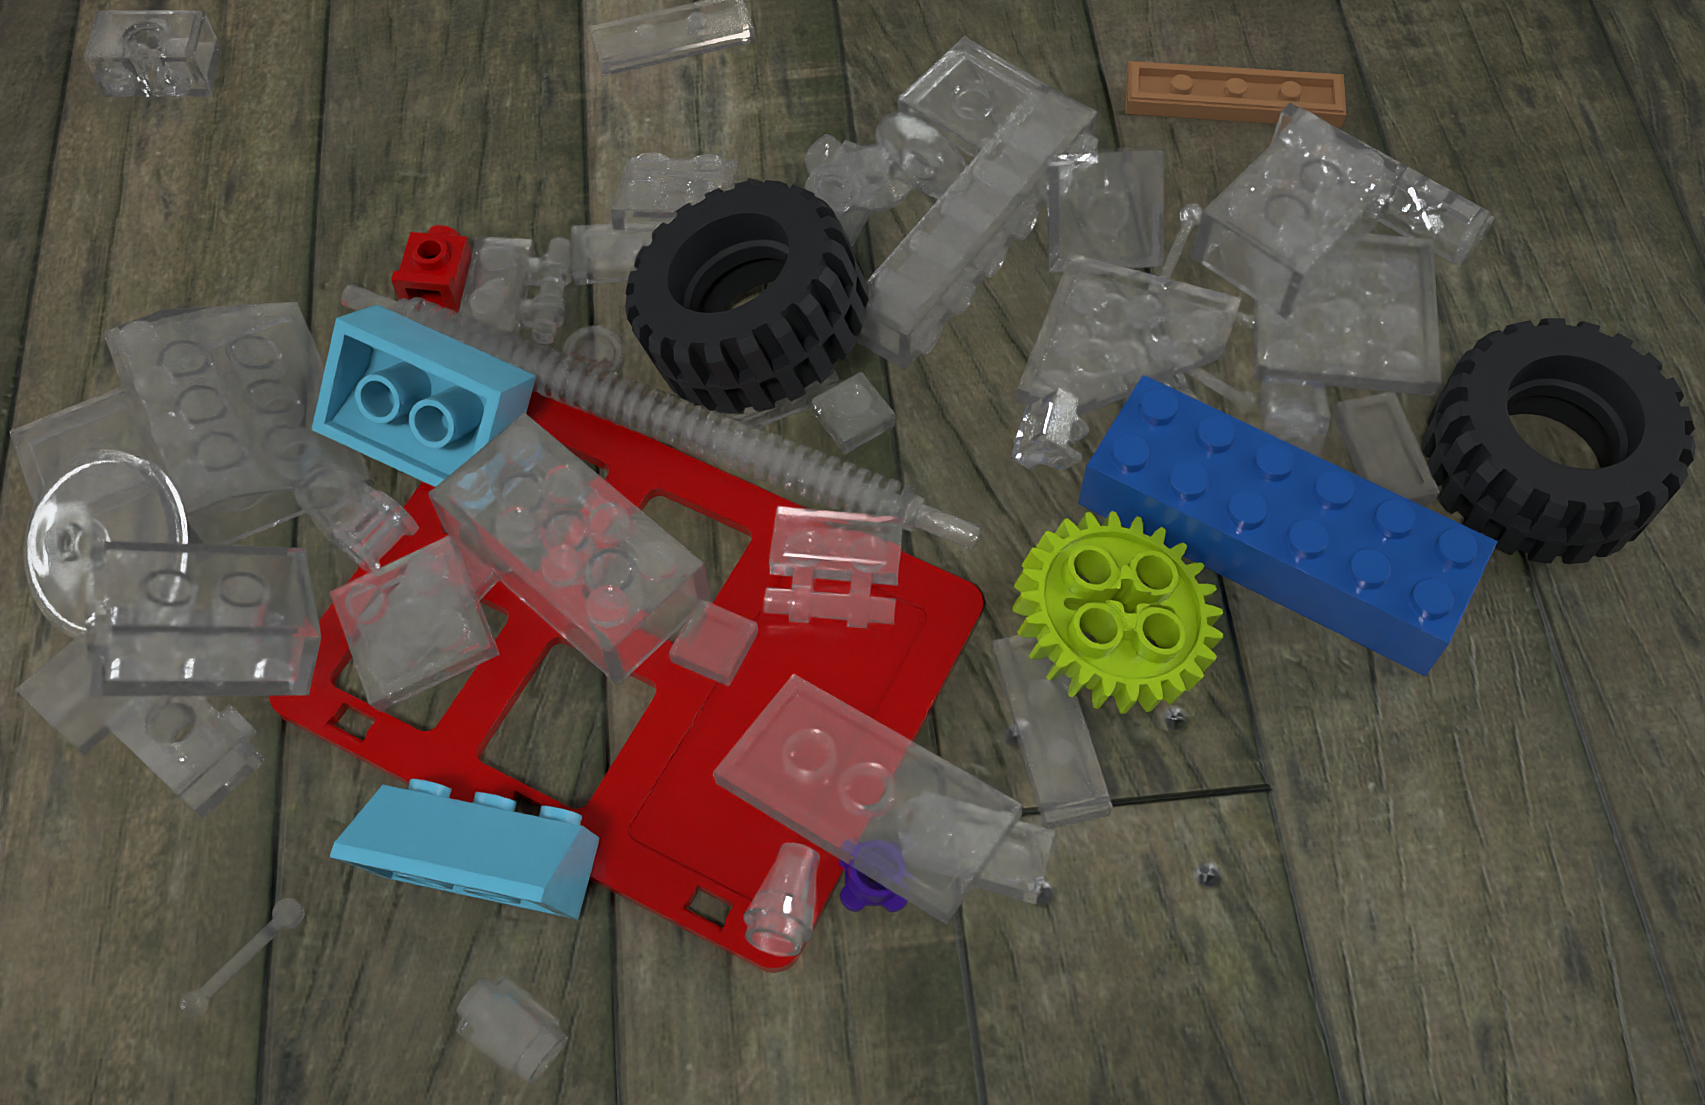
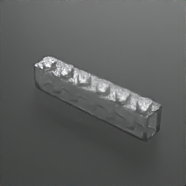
M1040 83L866 281L869 295L865 308L867 315L860 335H852L854 340L904 370H907L920 353L924 355L930 353L937 344L942 334L943 326L953 314L959 316L967 309L973 299L976 286L985 276L991 278L998 272L1006 258L1007 249L1017 238L1024 240L1029 235L1036 223L1038 212L1047 202L1054 204L1060 198L1070 174L1076 167L1083 169L1090 162L1098 145V138L1093 136L1097 111Z

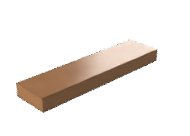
M1128 61L1125 114L1342 128L1346 117L1344 74Z

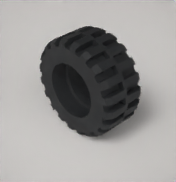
M765 180L762 186H757L752 181L735 183L734 189L724 192L717 188L705 193L706 199L692 206L688 202L676 210V218L668 224L662 222L652 232L653 241L649 246L642 245L635 258L634 267L636 270L629 273L625 292L627 295L625 303L626 317L632 326V332L663 379L681 399L690 400L693 406L705 410L715 411L718 407L722 413L744 414L747 407H753L755 411L761 412L775 408V402L788 397L792 402L805 395L806 391L804 388L816 380L821 384L833 374V364L838 359L845 361L855 345L852 335H860L867 315L865 308L869 300L868 285L864 279V272L833 209L825 200L817 198L813 192L796 185H792L789 188L788 184L773 180ZM773 282L764 292L751 301L736 308L722 311L733 299L745 291Z
M1565 318L1541 319L1537 326H1534L1531 320L1506 325L1503 332L1501 330L1493 331L1479 339L1473 349L1464 353L1454 368L1428 417L1427 423L1429 426L1423 435V452L1427 458H1430L1425 466L1430 482L1434 487L1442 486L1443 488L1439 499L1451 514L1458 511L1466 519L1463 523L1464 526L1498 541L1495 548L1510 555L1519 550L1528 553V560L1551 564L1556 556H1561L1563 563L1576 564L1589 562L1594 555L1596 557H1607L1620 551L1628 541H1634L1648 527L1681 488L1688 477L1687 468L1694 461L1695 440L1693 436H1690L1695 430L1689 406H1680V402L1684 398L1681 388L1674 377L1666 379L1661 374L1662 363L1650 352L1643 356L1631 347L1634 341L1619 333L1614 337L1599 332L1600 325L1581 321L1577 326L1566 325ZM1533 414L1545 416L1565 424L1577 432L1589 444L1599 461L1600 468L1582 469L1569 467L1542 456L1520 437L1509 416Z

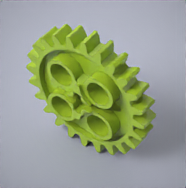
M1113 511L1109 513L1101 526L1091 512H1086L1077 526L1066 518L1055 533L1047 530L1036 547H1032L1021 565L1024 569L1014 583V588L1020 591L1021 594L1012 606V611L1028 616L1018 629V636L1037 638L1038 643L1028 655L1031 660H1039L1049 657L1054 664L1049 669L1046 678L1052 681L1063 674L1071 678L1068 696L1072 698L1079 694L1084 687L1092 690L1093 707L1099 709L1109 696H1114L1120 714H1126L1136 703L1137 699L1146 712H1151L1162 699L1171 705L1186 690L1190 691L1205 676L1203 673L1217 658L1212 649L1223 638V633L1212 626L1223 615V609L1205 604L1217 588L1212 584H1198L1195 578L1205 567L1204 564L1198 562L1186 565L1181 560V557L1184 555L1187 545L1183 542L1169 549L1163 544L1166 529L1163 527L1156 530L1150 537L1143 534L1141 517L1136 516L1128 528H1123L1117 513ZM1079 575H1082L1083 577L1088 579L1090 583H1087L1086 581L1081 579ZM1141 581H1143V582H1145L1146 584H1148L1149 587H1147L1146 585H1144ZM1082 631L1092 635L1098 643L1086 638ZM1146 637L1153 640L1158 645V647L1151 644Z

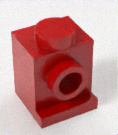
M444 225L432 226L429 228L428 233L410 232L399 271L394 270L391 277V282L405 315L462 320L477 266L466 236H461L455 229ZM424 290L440 291V293H438V292H427V291H424Z

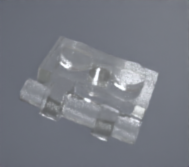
M476 236L455 326L459 341L473 344L517 346L521 327L533 328L531 334L533 340L541 344L553 343L556 330L562 326L565 319L567 305L562 300L564 288L570 284L573 277L574 262L570 258L572 251L571 242L565 238L555 237L550 240L548 253L543 254L541 258H535L536 252L532 239ZM529 285L541 286L539 295H536L532 300H528Z
M777 506L769 558L770 574L793 576L791 589L766 587L764 613L789 615L790 622L809 623L811 617L847 620L848 627L867 628L868 622L894 624L896 599L871 596L872 583L898 586L904 517ZM814 579L851 581L850 594L813 591Z

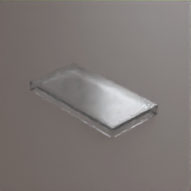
M795 674L789 678L714 770L716 784L946 925L1022 815L1023 804Z

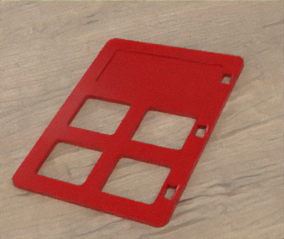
M533 386L520 433L531 435L609 472L545 568L535 574L527 573L444 533L447 525L465 501L422 481L277 676L269 691L270 704L285 721L408 785L410 779H420L451 788L450 799L473 803L475 793L482 792L508 798L515 802L520 797L540 808L541 806H550L582 815L580 826H584L600 838L589 880L763 971L770 973L785 971L793 966L800 957L845 872L838 862L841 850L850 843H861L982 615L983 596L973 583ZM656 496H663L747 534L752 539L692 637L683 644L670 642L585 600L586 595L649 500ZM418 574L425 575L508 616L506 625L437 726L429 731L418 730L335 687L337 677L409 578ZM558 644H566L656 689L654 698L590 801L579 809L570 808L480 761L483 750L550 649ZM347 709L374 722L367 731L364 740L335 726ZM699 890L732 907L725 919L724 927L686 909L691 905Z

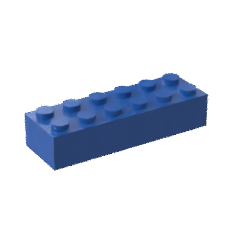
M1142 375L1088 462L1078 500L1079 505L1107 518L1111 511L1116 512L1121 526L1125 528L1131 525L1136 516L1141 517L1143 534L1150 537L1156 530L1163 527L1166 529L1163 544L1169 549L1184 542L1187 548L1183 557L1195 563L1202 562L1206 568L1423 676L1427 675L1449 645L1498 542L1145 375Z

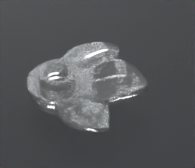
M825 134L815 141L806 153L805 165L810 177L805 182L804 189L813 192L817 198L825 200L833 209L836 217L844 216L853 210L870 213L886 211L900 204L910 192V183L901 178L889 176L891 170L889 143H877L845 151L843 145L835 137Z

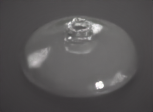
M116 450L93 451L81 455L63 466L49 480L39 494L29 515L24 535L23 560L27 582L38 608L46 619L67 636L85 642H117L135 636L149 627L171 602L184 572L188 548V530L183 505L174 485L161 469L149 460L132 453Z

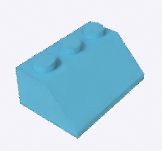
M374 305L336 318L311 430L472 504L478 500L522 429L536 375L380 305Z
M410 779L408 789L382 785L337 838L330 857L382 878L578 920L600 838L584 826H580L583 816L572 811L541 806L539 817L514 812L517 802L508 798L476 792L473 803L450 799L452 789L430 781Z

